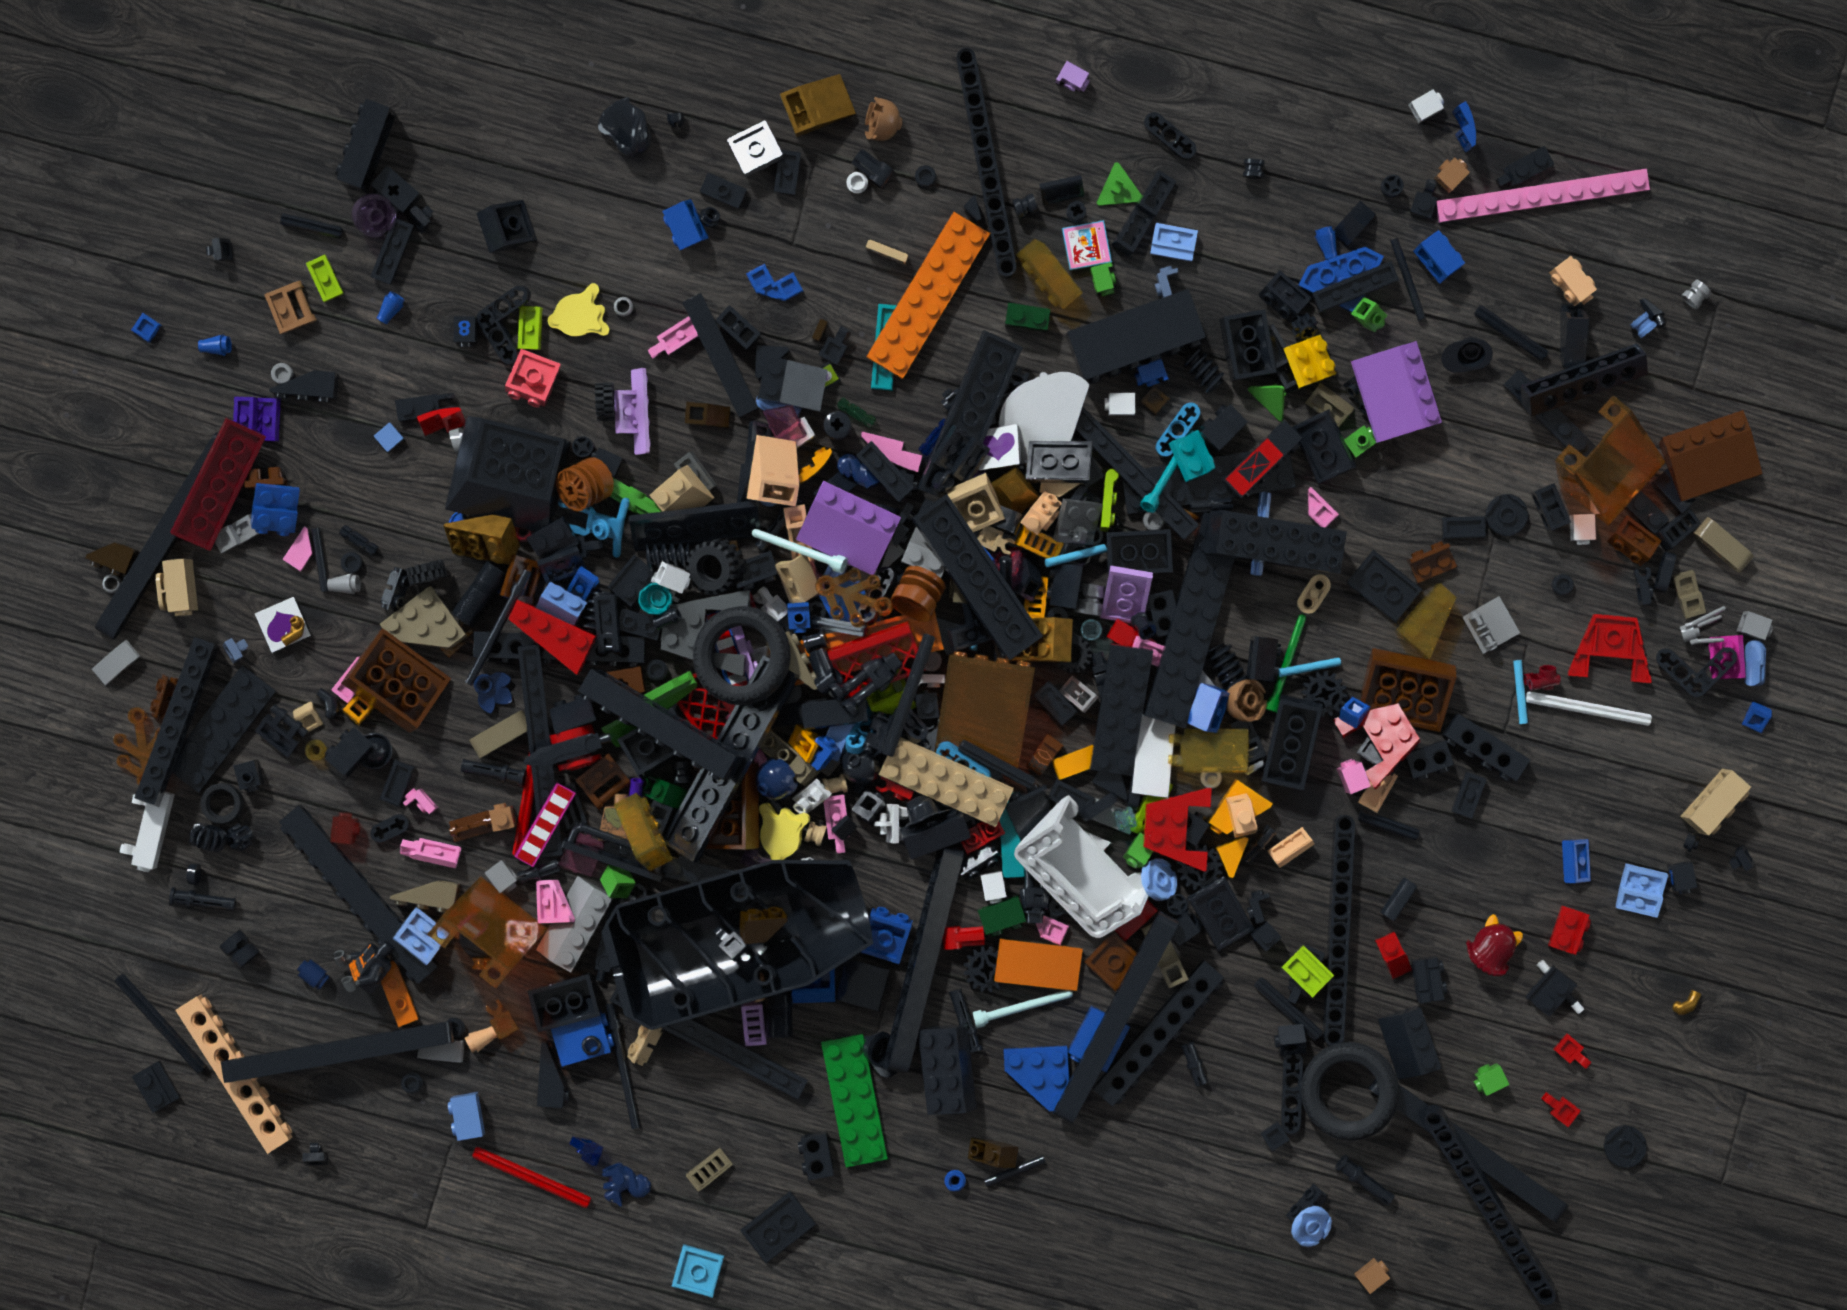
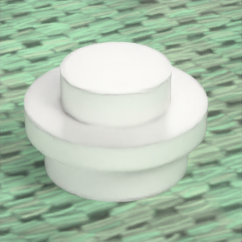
M854 172L848 176L847 187L851 192L862 193L866 190L868 180L863 173Z

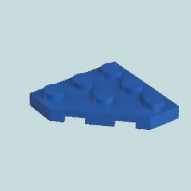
M1363 247L1315 263L1306 268L1298 286L1313 293L1379 266L1384 256L1367 247ZM1365 295L1338 306L1352 313Z
M1067 1045L1003 1049L1005 1072L1048 1111H1054L1069 1082Z

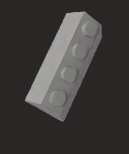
M577 876L566 895L575 922L551 923L536 949L551 962L570 973L576 967L614 899L609 898L605 890L580 876Z

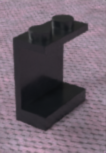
M1034 783L1030 789L1026 787L1027 791L1022 794L1019 792L1011 794L1006 804V811L1020 842L1052 810L1044 792L1047 789L1046 785Z

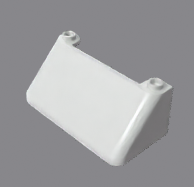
M1068 795L1061 799L1017 845L1014 855L1020 864L1088 934L1095 938H1101L1140 915L1149 895L1145 892L1142 885L1141 873H1133L1127 876L1072 819L1077 815L1079 808L1077 803Z

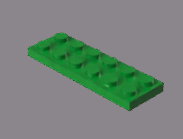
M863 1033L821 1041L846 1167L888 1159L869 1061L863 1055V1045L865 1042Z

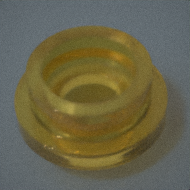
M311 740L307 743L305 754L310 760L318 761L325 757L327 748L321 740ZM314 746L319 747L320 752L318 754L313 753Z

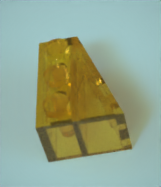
M1033 239L1015 254L1023 263L1022 267L1029 275L1032 274L1036 279L1034 281L1042 291L1045 290L1049 294L1047 298L1054 307L1058 305L1064 309L1083 293L1048 247L1039 240Z
M1441 583L1436 584L1395 632L1425 659H1430L1456 600V596Z
M635 793L614 804L633 853L642 865L649 871H652L673 860L657 828L658 824L649 812L650 805L645 797L641 798Z

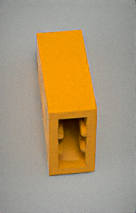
M1235 779L1207 821L1212 824L1209 828L1219 835L1222 832L1228 834L1233 831L1226 802L1228 797L1247 793L1251 799L1255 817L1269 809L1272 803Z

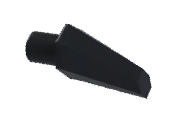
M1641 299L1640 303L1649 314L1650 319L1655 320L1658 328L1664 327L1666 325L1663 318L1665 313L1648 299Z

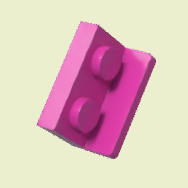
M1743 635L1710 637L1724 638V642L1709 643L1710 659L1726 647L1735 649L1738 654L1737 662L1720 679L1746 678ZM1723 652L1724 658L1720 662L1718 659L1714 662L1719 664L1724 670L1726 667L1723 664L1728 660L1730 662L1733 660L1731 658L1732 652ZM1710 666L1712 678H1716L1719 671L1717 667Z

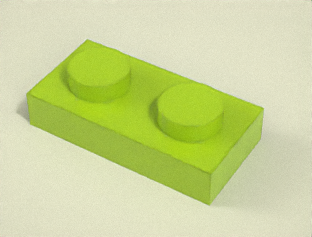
M326 255L306 263L324 303L344 294Z
M522 306L520 308L518 349L541 350L542 307Z

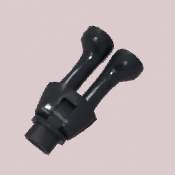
M892 652L887 657H878L862 664V671L846 683L840 685L834 682L828 688L834 698L840 702L859 685L868 680L869 684L841 703L844 711L851 718H854L858 714V706L877 690L883 692L897 674L896 671L903 664Z
M1024 868L1025 883L1024 888L1019 889L1024 913H1027L1026 923L1043 924V914H1046L1052 895L1039 882L1038 887H1034V877Z

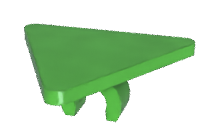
M1118 162L1114 163L1098 198L1097 205L1099 206L1138 202L1142 196Z
M1274 384L1272 386H1250L1248 388V391L1279 421L1284 419V396L1286 393L1283 386Z

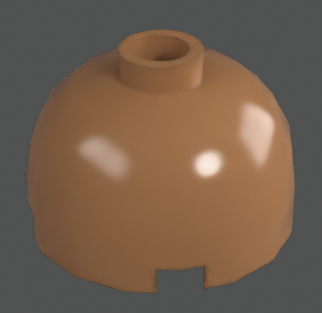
M875 97L874 100L876 102H871L867 110L865 125H869V132L865 131V135L870 140L886 141L893 137L897 130L901 129L902 118L897 106L893 102Z
M1242 680L1227 690L1230 694L1226 709L1233 718L1238 721L1252 722L1259 720L1265 713L1267 700H1264L1263 693L1266 692L1260 682L1256 680Z

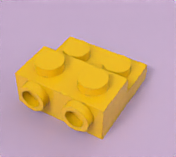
M1321 335L1283 348L1299 388L1336 374L1334 370L1335 363L1330 359L1327 352V343L1322 339Z

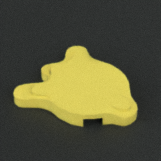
M592 283L584 292L571 294L561 299L553 314L548 317L549 326L559 329L572 337L584 336L588 333H597L602 336L608 335L610 332L609 326L603 321L605 307L594 304L600 291L598 285Z
M763 803L759 806V811L763 818V825L760 831L761 843L770 855L771 860H786L788 856L799 849L802 841V830L809 823L810 816L804 812L795 815L787 807L781 809L780 814H777L769 803Z

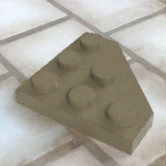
M432 586L426 588L380 623L382 628L401 642L414 645L452 649L468 637Z

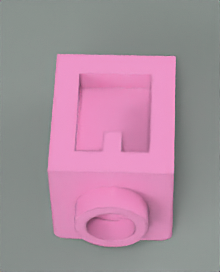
M422 788L417 791L412 789L405 795L407 800L403 802L405 806H408L416 799L418 801L416 805L423 813L427 811L431 814L438 808Z

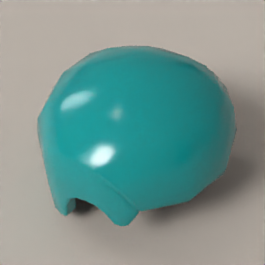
M650 583L640 591L638 602L641 609L646 613L660 615L670 608L673 596L669 588L658 583Z

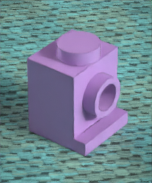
M1066 61L1055 83L1060 84L1062 81L1064 82L1063 86L1073 92L1075 89L1084 92L1090 82L1087 79L1089 73Z

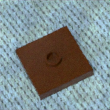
M1113 931L1084 962L1116 991L1137 953Z

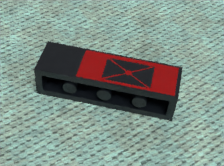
M1283 420L1222 482L1239 499L1243 496L1247 499L1255 491L1253 486L1258 481L1262 484L1271 475L1269 471L1274 466L1278 468L1286 461L1284 456L1289 451L1293 454L1301 446L1299 441L1302 437Z

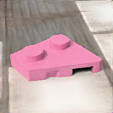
M536 881L538 923L575 922L574 915L559 881Z

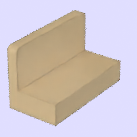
M800 555L793 560L781 561L775 565L790 603H803L820 593V587L807 556Z

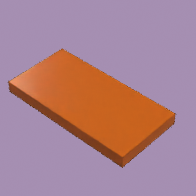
M1000 939L994 981L1077 991L1083 949Z

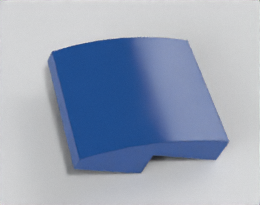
M1465 101L1458 105L1452 113L1461 127L1455 136L1466 153L1476 145V129L1471 110Z

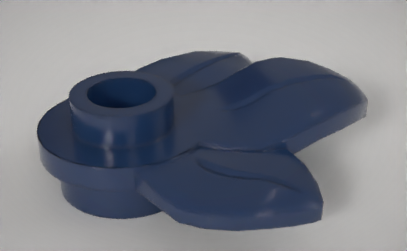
M496 672L491 676L481 674L476 678L474 689L478 693V704L484 711L492 713L496 703L508 704L512 702L511 692L506 687L511 681V677L505 673ZM484 680L489 684L486 689L481 687V683Z

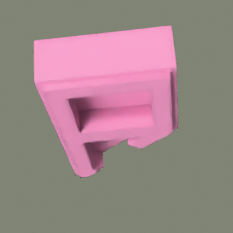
M1312 487L1308 489V515L1320 527L1326 528L1339 514Z
M304 527L283 558L284 561L299 571L303 570L313 555L308 528Z
M1044 914L1043 924L1036 923L1042 938L1061 945L1069 925Z

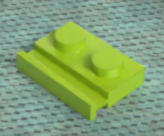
M1304 945L1282 967L1312 998L1334 976Z

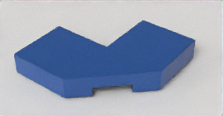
M765 264L746 273L757 294L785 302L804 292L794 272L774 282Z

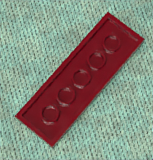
M225 418L170 531L172 535L211 551L266 438L265 435Z

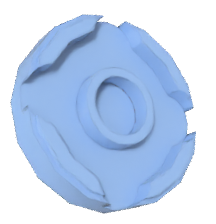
M1160 858L1148 861L1143 866L1141 872V880L1145 892L1156 901L1169 899L1171 895L1175 894L1177 889L1175 871L1171 870L1169 862Z
M1308 1207L1298 1214L1292 1224L1291 1232L1293 1238L1302 1246H1315L1320 1243L1319 1240L1321 1238L1325 1239L1328 1235L1332 1220L1328 1212L1322 1207Z

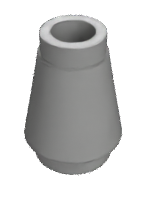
M351 573L328 579L327 587L329 591L355 594V592L360 591L361 581L358 575Z

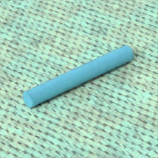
M1105 544L1047 558L1045 559L1046 567H1051L1107 552Z
M1333 658L1281 668L1278 670L1279 677L1337 667L1341 666L1340 658Z
M1514 660L1519 724L1528 723L1522 660Z

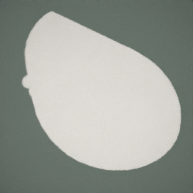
M1042 372L1040 377L1023 383L1008 396L1001 409L999 427L1016 424L1019 426L1021 464L1024 465V460L1028 458L1029 441H1071L1089 388V384L1082 377L1070 372H1057L1050 375Z

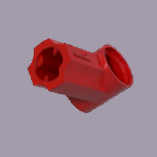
M961 926L945 927L942 938L943 949H960L962 946L985 945L983 926L961 928Z

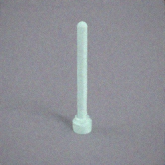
M758 529L752 531V535L755 538L829 564L835 572L842 574L847 566V557L841 555H834L832 557Z
M1064 990L987 1013L986 1011L981 1012V1010L972 1013L976 1027L981 1028L989 1023L988 1021L1071 998L1073 992L1071 990Z

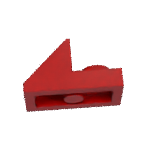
M1395 932L1375 940L1392 979L1412 971L1407 954L1403 951Z

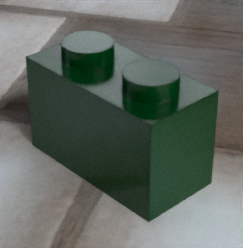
M1008 303L1005 326L1047 332L1050 309Z
M1018 896L978 909L985 934H990L991 937L1002 934V929L1008 927L1011 930L1023 927V922H1026Z

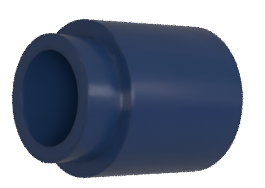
M312 959L309 962L304 960L297 969L300 972L297 976L312 988L320 989L329 978V975L326 974L327 971Z

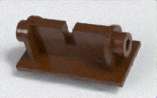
M163 674L162 679H158L156 684L157 697L152 700L150 706L153 717L157 718L158 714H160L159 718L164 719L170 703L167 700L168 696L172 697L178 678L171 677L169 681V677Z
M490 810L449 821L450 835L454 838V842L493 831L489 814Z

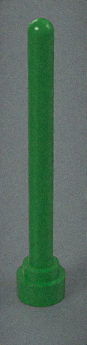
M1300 614L1297 618L1281 668L1291 666L1306 621L1304 614ZM1278 675L1272 695L1267 700L1266 710L1277 713L1279 698L1287 676L1279 677Z

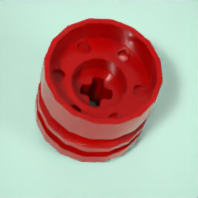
M593 724L550 735V740L552 744H556L586 734H595ZM589 753L566 760L567 763L558 765L559 771H572L583 768L602 759V755L600 753L592 756Z

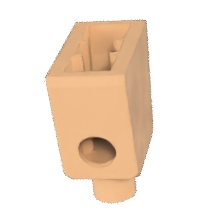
M1247 793L1226 798L1234 837L1256 833L1258 830L1252 802Z

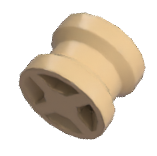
M810 821L804 841H812L817 846H821L827 826H817L815 822Z

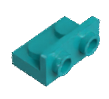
M1199 430L1169 443L1185 482L1205 476L1215 469L1214 460L1209 454L1205 440Z

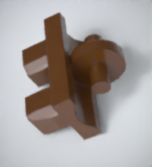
M280 467L268 468L269 479H262L261 469H250L248 481H245V488L249 490L255 489L256 483L287 486V479L283 478Z

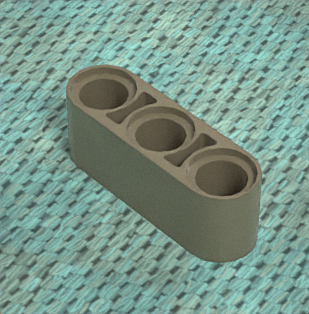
M1709 517L1693 533L1699 541L1738 573H1741L1754 558V555Z
M521 710L469 740L479 759L527 732L524 711Z

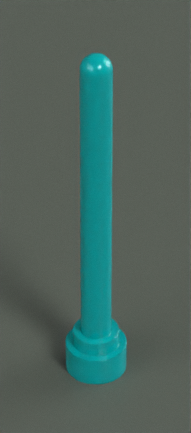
M1189 430L1186 436L1190 435L1194 430ZM1174 455L1152 493L1145 495L1140 503V506L1147 512L1154 513L1159 506V496L1178 465Z

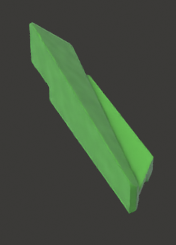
M688 671L650 691L645 696L664 708L669 709L694 690L698 684L692 672ZM617 719L601 729L605 734L610 733L611 742L616 747H620L621 745L617 739L637 727L631 724L626 725Z

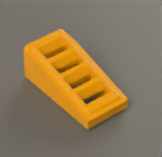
M1022 525L1015 540L1016 545L1046 559L1059 556L1064 543L1056 542L1052 537L1041 532L1037 535L1039 538L1034 548L1031 547L1036 537L1034 532H1031L1026 544H1024L1031 531ZM1044 539H1046V544L1041 552L1039 551ZM1054 543L1055 545L1053 547L1051 554L1047 555V552L1051 544Z
M1041 577L1043 587H1040L1039 591H1042V596L1036 595L1034 598L1042 600L1041 604L1029 603V600L1026 599L1024 601V608L1031 618H1045L1048 577ZM1028 607L1041 608V612H1030Z
M356 695L343 709V713L359 726L372 712L374 707ZM361 701L367 706V709L364 710L357 702ZM354 707L361 715L358 716L351 709Z

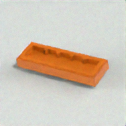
M391 961V969L383 978L381 984L397 1025L400 1027L418 1020L419 1016L399 966L394 961Z

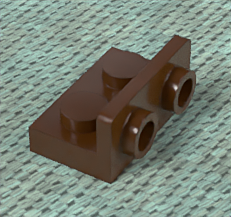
M1627 515L1607 542L1614 549L1626 555L1633 563L1642 566L1652 557L1661 540Z
M1440 541L1430 546L1432 550L1424 553L1423 549L1411 554L1412 558L1407 561L1416 583L1457 567L1449 549V543L1443 544Z

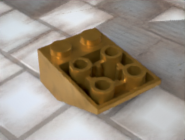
M840 74L780 93L796 137L856 114Z
M488 515L445 523L443 526L452 553L459 556H468L478 560L483 559L497 564L509 565L512 554L516 555L520 548L511 518Z
M1055 617L1031 618L1043 637L1009 660L1071 662L1073 619Z

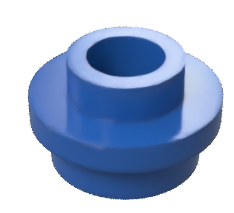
M951 1170L946 1174L944 1181L949 1190L960 1191L965 1186L966 1178L961 1171ZM953 1177L959 1178V1182L957 1184H953L951 1182V1179Z

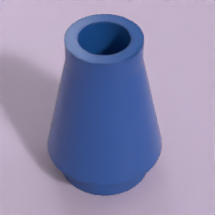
M1332 226L1316 230L1315 238L1325 259L1337 256L1336 236Z
M390 291L388 295H385L376 318L388 324L404 306L405 300L398 294Z
M222 334L199 340L198 349L200 353L205 352L225 356L226 353L231 352L232 343L229 336Z

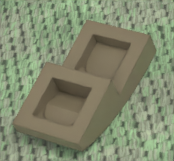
M1689 570L1672 575L1676 594L1685 619L1706 613L1702 593L1698 589L1695 572Z

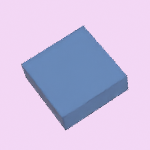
M391 422L374 435L387 452H390L404 440L403 436Z

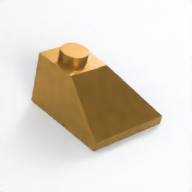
M1018 467L1011 468L991 483L1000 505L1019 513L1030 508L1040 497L1030 482H1026V477Z

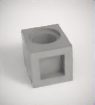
M1745 611L1742 614L1736 632L1759 640H1766V637H1769L1773 630L1772 620Z
M502 859L485 872L499 893L504 890L508 893L517 886L515 882L519 878L505 859Z

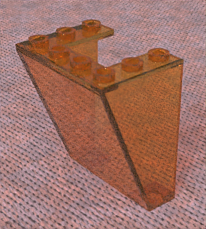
M1614 396L1599 411L1613 426L1602 437L1603 440L1594 450L1585 457L1569 444L1555 460L1559 486L1608 526L1665 464V460L1632 410ZM1610 406L1612 410V416L1608 414V409ZM1574 454L1577 457L1576 463L1574 465H1567L1564 462L1566 455Z
M954 651L953 655H949L934 752L936 753L939 744L948 741L958 747L962 740H966L1018 768L1035 668L1030 667L1031 663L1017 661V664L1014 665L1009 664V659L997 658L996 662L988 661V656L977 654L974 659L968 658L967 653ZM943 750L942 754L946 756V754H949L950 750Z
M480 876L441 916L427 935L445 948L453 937L459 939L460 932L492 957L479 976L494 988H498L509 979L548 928L538 923V920L505 894L499 893L491 883ZM445 929L449 932V936L446 939L439 938L437 933ZM491 967L501 973L498 979L494 980L489 977L488 971Z

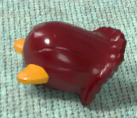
M1491 915L1487 919L1485 927L1477 933L1474 942L1470 940L1466 942L1471 962L1488 975L1497 977L1505 975L1509 970V966L1506 963L1511 959L1516 946L1521 942L1523 933L1519 931L1513 932L1510 927L1499 924L1496 915Z

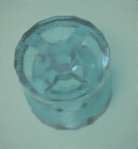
M1089 619L1082 623L1080 632L1083 638L1096 640L1102 633V627L1098 621Z
M1130 806L1126 807L1123 811L1116 810L1113 812L1120 832L1124 831L1126 827L1130 826L1133 828L1137 826L1135 815Z

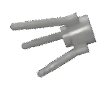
M1723 606L1680 626L1684 642L1690 641L1691 646L1698 643L1724 642V638L1697 639V637L1701 636L1699 628L1722 618L1721 615L1713 616L1726 610V607Z

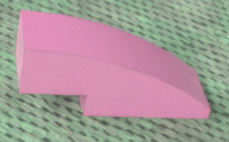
M862 432L861 437L867 444L873 441L893 464L918 473L922 455L902 451L904 442Z

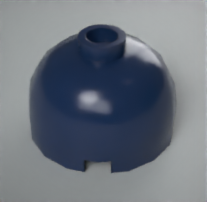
M771 757L758 767L755 783L758 792L764 797L775 801L783 800L797 789L798 785L797 783L794 784L793 780L795 773L784 760L780 758L775 760L773 759L774 757Z

